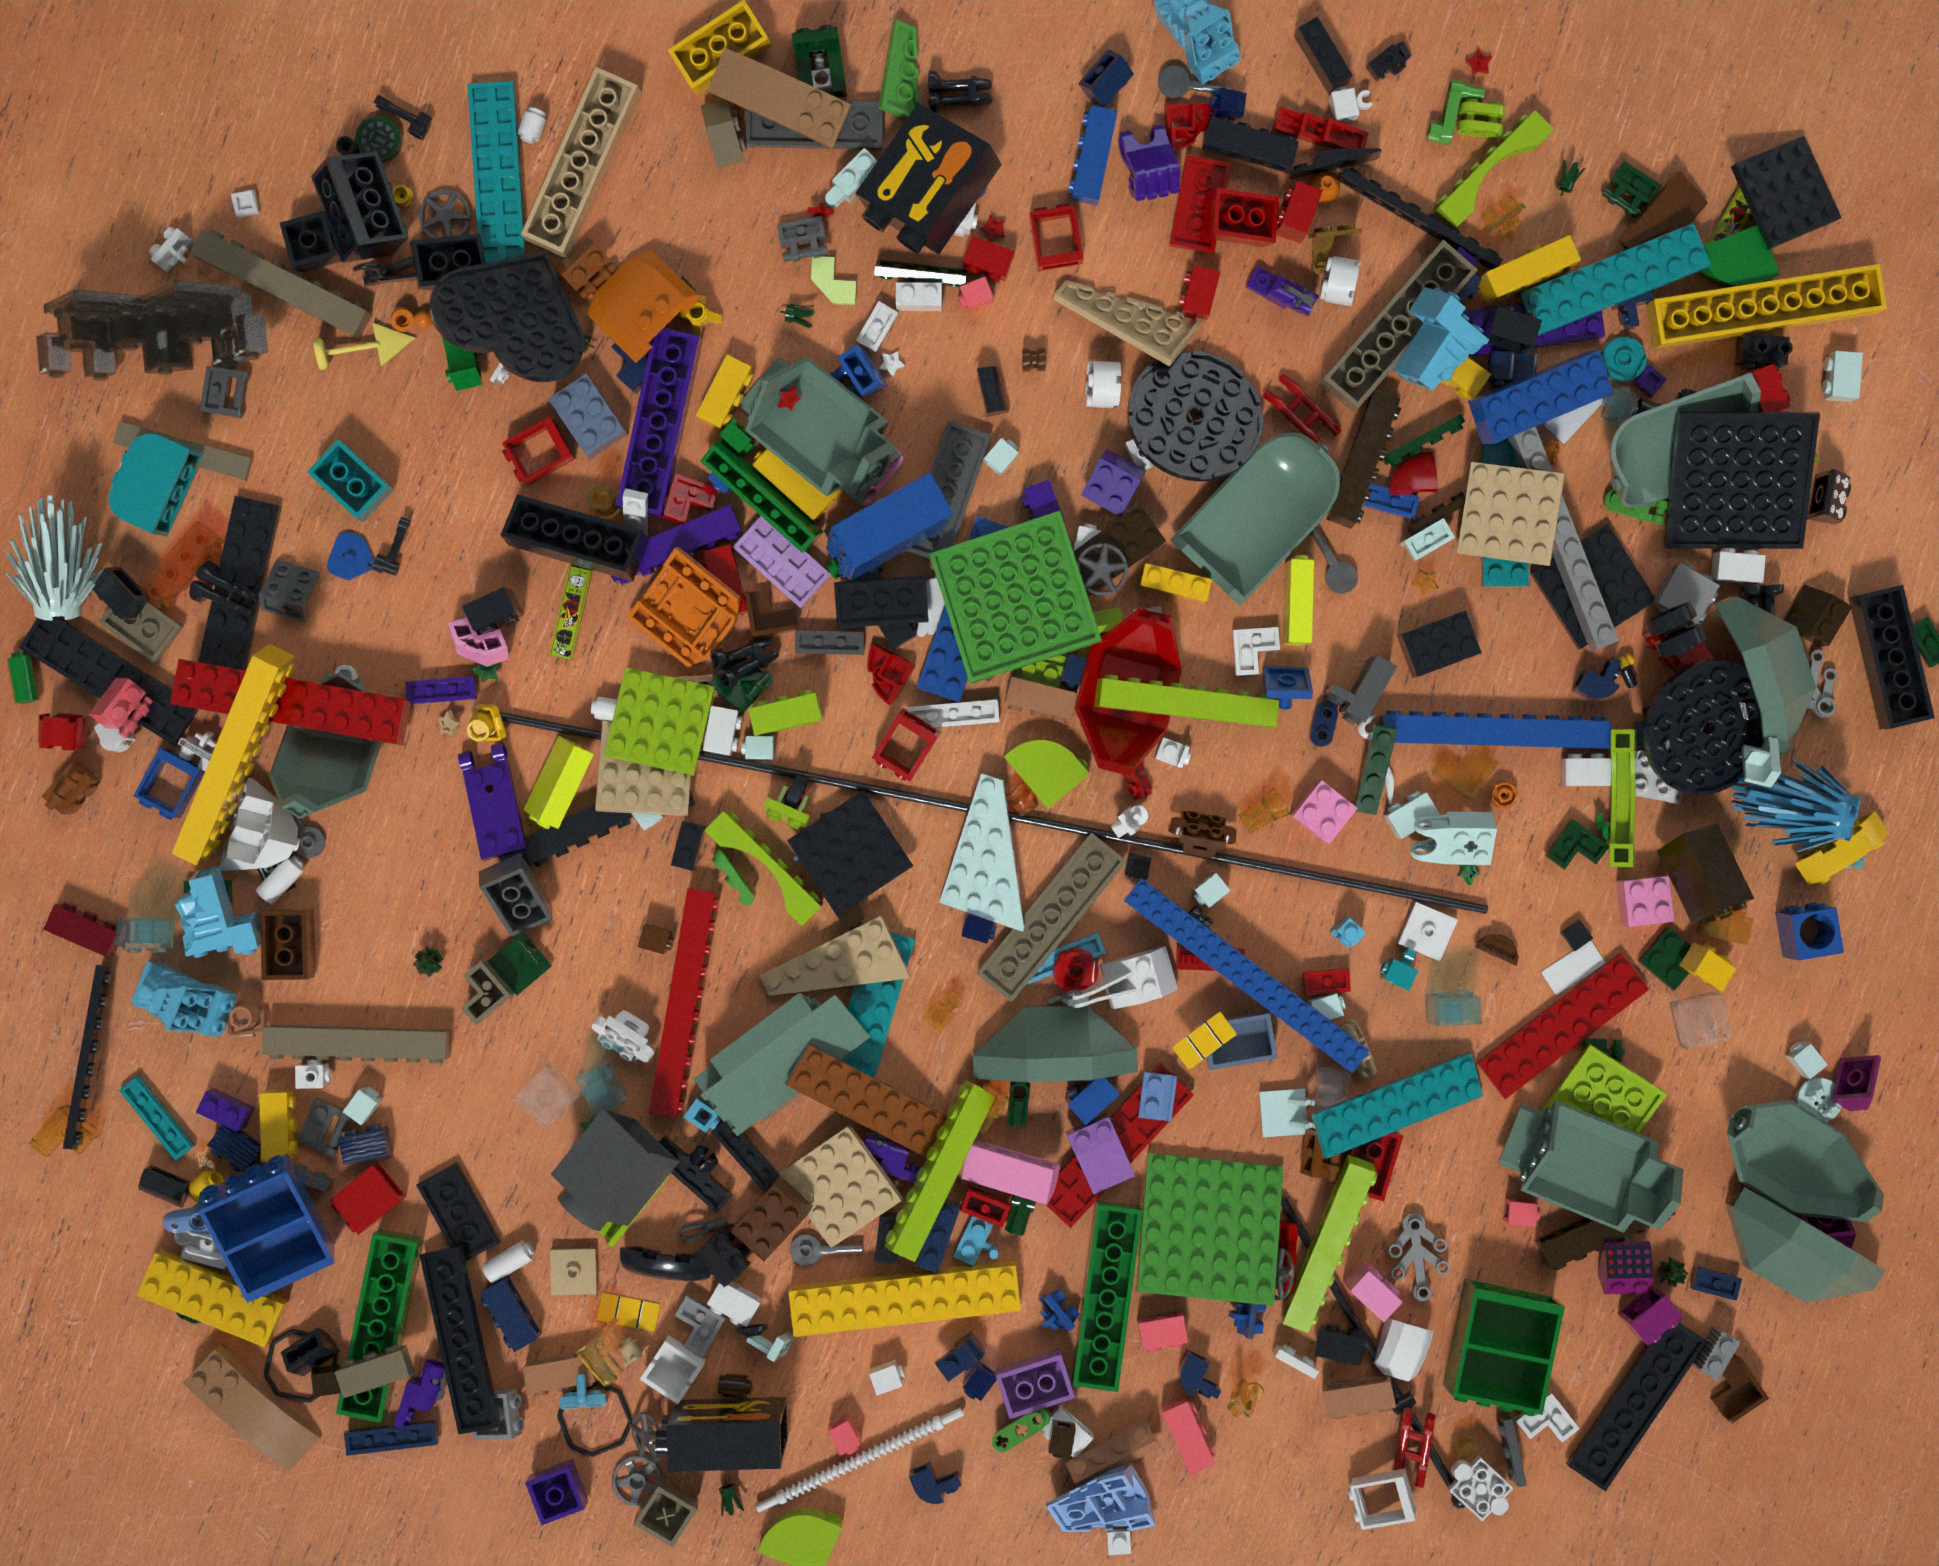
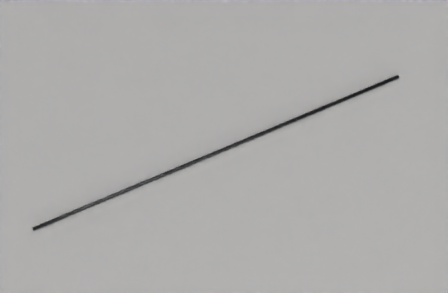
M499 712L503 722L601 741V731ZM700 751L698 759L794 779L797 775L807 778L809 782L855 791L864 790L866 793L963 812H969L971 806L969 803ZM1008 811L1009 821L1089 836L1092 832L1100 839L1487 914L1488 905L1219 852L1214 857L1197 856L1184 853L1182 845L1127 834L1118 838L1115 832Z

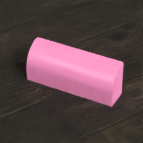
M975 1139L965 1159L962 1179L1047 1205L1054 1193L1061 1164Z

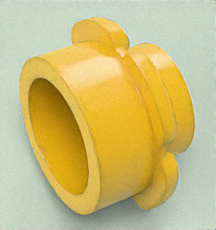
M398 185L392 189L394 199L399 207H407L412 203L413 192L410 188H407L405 185Z

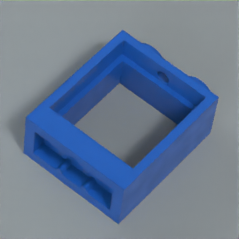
M159 748L133 796L140 800L138 803L149 809L154 807L160 810L159 814L167 819L181 818L205 771L200 769L194 762L179 757V754L170 749ZM166 762L192 776L175 808L149 794Z

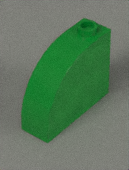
M1757 225L1703 246L1711 266L1700 272L1708 281L1719 287L1729 288L1773 281L1772 278L1780 275L1772 250L1767 249Z

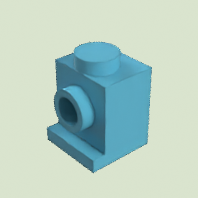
M1347 916L1330 932L1346 948L1350 945L1355 946L1366 934L1359 925Z
M700 1096L696 1098L684 1116L685 1119L704 1132H707L709 1128L714 1130L721 1120L713 1110L712 1105ZM704 1110L709 1113V1117L703 1118L701 1116V1112Z

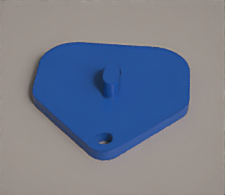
M343 532L335 540L327 567L331 574L351 580L371 571L375 560L363 537L350 532Z

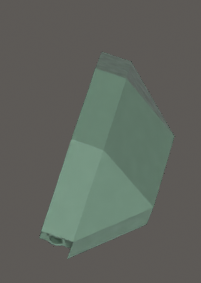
M1732 596L1730 600L1715 604L1717 611L1712 613L1714 617L1722 618L1742 654L1760 710L1763 745L1768 737L1777 738L1779 755L1789 751L1816 690L1813 675L1796 626L1739 597Z
M328 672L319 683L366 692L361 677L352 680L341 672L334 675ZM287 725L269 774L280 807L300 819L365 792L382 742Z
M1067 1004L1022 1006L973 1052L974 1079L1015 1082L1095 1080L1138 1072L1137 1048L1089 1005L1079 1008H1072V1006Z
M1784 1100L1746 1105L1730 1117L1727 1136L1739 1181L1782 1209L1797 1216L1862 1222L1869 1221L1882 1211L1884 1194L1846 1135L1794 1101Z
M1745 1187L1737 1194L1733 1207L1726 1203L1743 1266L1805 1303L1872 1291L1885 1272L1884 1269L1859 1253Z

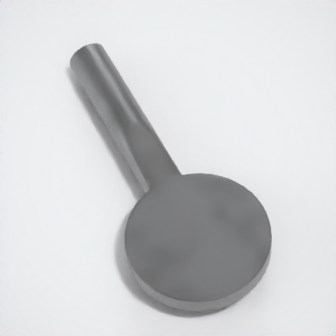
M1179 66L1166 67L1158 78L1159 90L1164 96L1171 99L1182 97L1188 89L1229 96L1231 89L1228 86L1210 83L1202 85L1199 81L1190 80L1186 70Z
M1318 526L1315 527L1311 534L1330 566L1325 576L1327 586L1333 592L1339 594L1351 591L1358 581L1356 569L1350 563L1337 561Z
M291 814L298 827L297 837L300 838L299 847L295 852L304 858H313L321 854L325 848L323 833L316 827H305L301 819Z
M811 1234L797 1236L790 1246L792 1259L801 1266L815 1264L821 1254L863 1253L862 1243L837 1244L831 1248L829 1245H821L818 1238Z

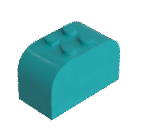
M144 434L137 437L131 443L129 449L122 455V465L112 478L113 485L109 492V505L112 512L119 519L151 534L168 537L199 468L188 462L199 463L203 453L176 440L157 434Z

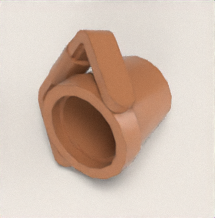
M252 1000L239 1002L229 1014L228 1034L234 1039H245L262 1035L263 1027L267 1026L266 1009H262L257 1002ZM261 1023V1028L254 1029ZM234 1028H236V1029H243V1030H239V1031L234 1032Z

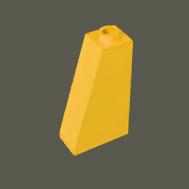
M768 449L765 452L761 450L753 459L755 462L753 467L814 523L843 492L842 489H838L826 497Z

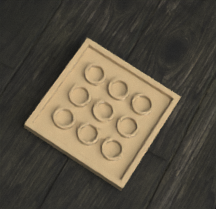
M1471 462L1457 553L1550 566L1565 473Z
M603 721L596 811L688 816L691 775L605 757L604 752L612 721Z
M850 1124L779 1173L784 1180L813 1205L807 1216L831 1248L903 1200V1196Z

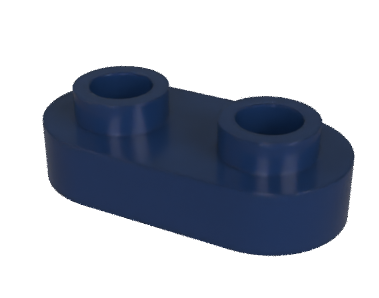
M1323 702L1315 708L1309 732V739L1315 746H1327L1333 739L1338 718V709L1333 703ZM1325 709H1329L1331 712L1328 718L1323 715ZM1320 731H1323L1326 735L1323 740L1318 738Z

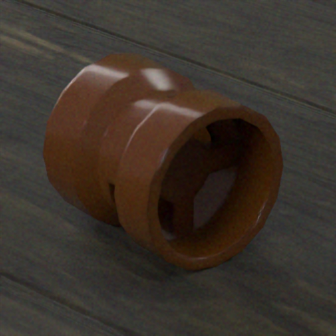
M1029 348L1022 349L1023 372H1029L1034 368L1038 371L1046 370L1045 348H1038L1036 351H1031Z

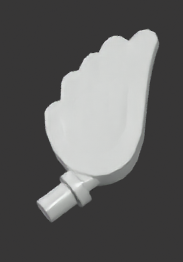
M936 576L926 581L929 622L918 623L916 634L919 637H924L927 633L933 635L937 631L945 608Z

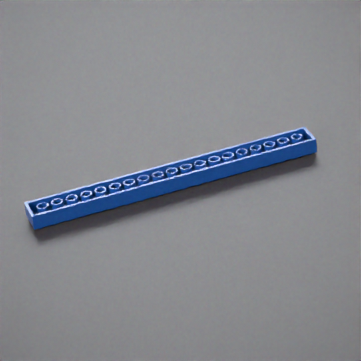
M1142 877L1138 879L1123 899L1124 902L1351 1073L1354 1072L1370 1050Z

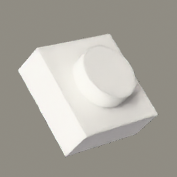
M1127 1529L1107 1531L1108 1555L1131 1554L1130 1531H1127Z

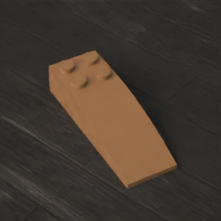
M724 48L707 92L832 150L835 148L852 107L851 104L727 48Z
M223 1343L183 1382L229 1427L288 1471L321 1438L312 1427Z

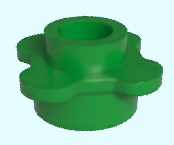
M831 557V561L826 563L828 570L834 580L839 577L843 579L837 567L839 565L838 560L834 561Z

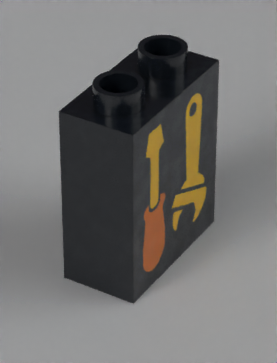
M918 103L856 191V196L866 208L861 217L880 232H884L888 225L899 230L900 232L896 236L897 240L914 253L919 254L925 246L939 255L1002 164L989 143Z
M786 1397L681 1400L679 1404L675 1405L671 1415L662 1416L661 1428L656 1429V1456L667 1457L668 1472L781 1469L788 1442Z

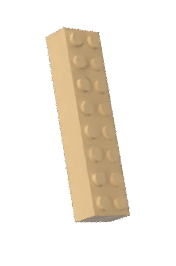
M595 67L521 233L526 241L564 258L570 254L639 100L641 91L638 85Z

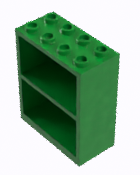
M1465 1279L1443 1382L1444 1387L1454 1397V1400L1467 1403L1468 1400H1472L1483 1407H1490L1491 1404L1499 1406L1498 1408L1503 1411L1512 1412L1513 1409H1516L1527 1416L1543 1415L1565 1306L1553 1296Z

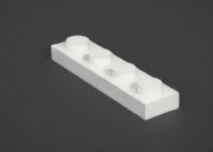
M998 699L907 707L909 712L935 728L1000 722Z

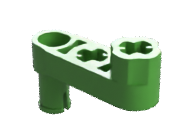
M1451 79L1441 122L1431 120L1427 132V141L1450 145L1460 100L1462 98L1477 99L1479 102H1482L1485 87L1467 85L1465 81Z
M1045 1408L1030 1412L1003 1428L992 1438L994 1449L998 1452H1006L1041 1431L1051 1421L1050 1412ZM1036 1416L1042 1417L1041 1423L1036 1421ZM1019 1423L1021 1426L1026 1425L1028 1428L1025 1431L1027 1432L1025 1436L1023 1433H1017V1429H1019L1017 1425ZM1002 1437L1008 1438V1442H1006V1444L1000 1443Z

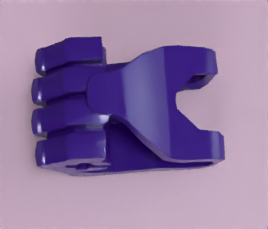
M1162 124L1153 125L1150 132L1151 142L1148 144L1137 142L1129 130L1119 133L1118 146L1123 162L1132 173L1129 177L1128 188L1131 197L1136 201L1144 200L1145 197L1148 200H1153L1157 198V195L1159 197L1169 196V192L1170 194L1180 192L1179 163Z

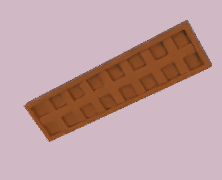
M809 1043L785 1081L786 1086L926 1158L928 1150L937 1139L939 1128L944 1125L947 1119V1115Z

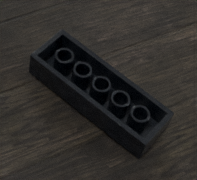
M518 494L500 535L509 546L631 582L634 581L649 543V539L643 530Z
M1899 585L1848 597L1850 605L1853 606L1851 611L1879 729H1892L1934 719L1935 716L1904 586Z

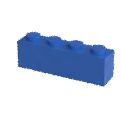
M1091 105L1090 112H1085L1082 126H1086L1085 135L1080 134L1078 148H1081L1082 151L1080 157H1075L1073 170L1077 171L1076 179H1071L1068 191L1073 193L1071 199L1073 201L1098 206L1117 110Z

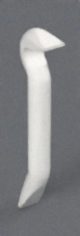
M1376 714L1370 715L1365 723L1358 724L1359 734L1363 738L1368 739L1369 742L1372 731L1370 733L1366 732L1365 726L1371 722ZM1388 766L1385 778L1388 805L1392 803L1394 776L1390 766Z

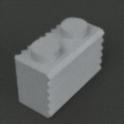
M1713 1326V1330L1708 1334V1338H1705L1708 1342L1692 1365L1710 1378L1719 1381L1741 1342Z

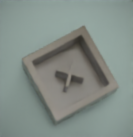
M660 1476L635 1514L634 1525L673 1548L697 1511L699 1499Z

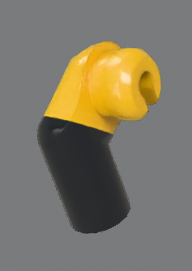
M1630 653L1624 656L1621 655L1619 658L1621 660L1619 666L1621 667V676L1627 688H1633L1638 684L1630 665L1635 663V659Z

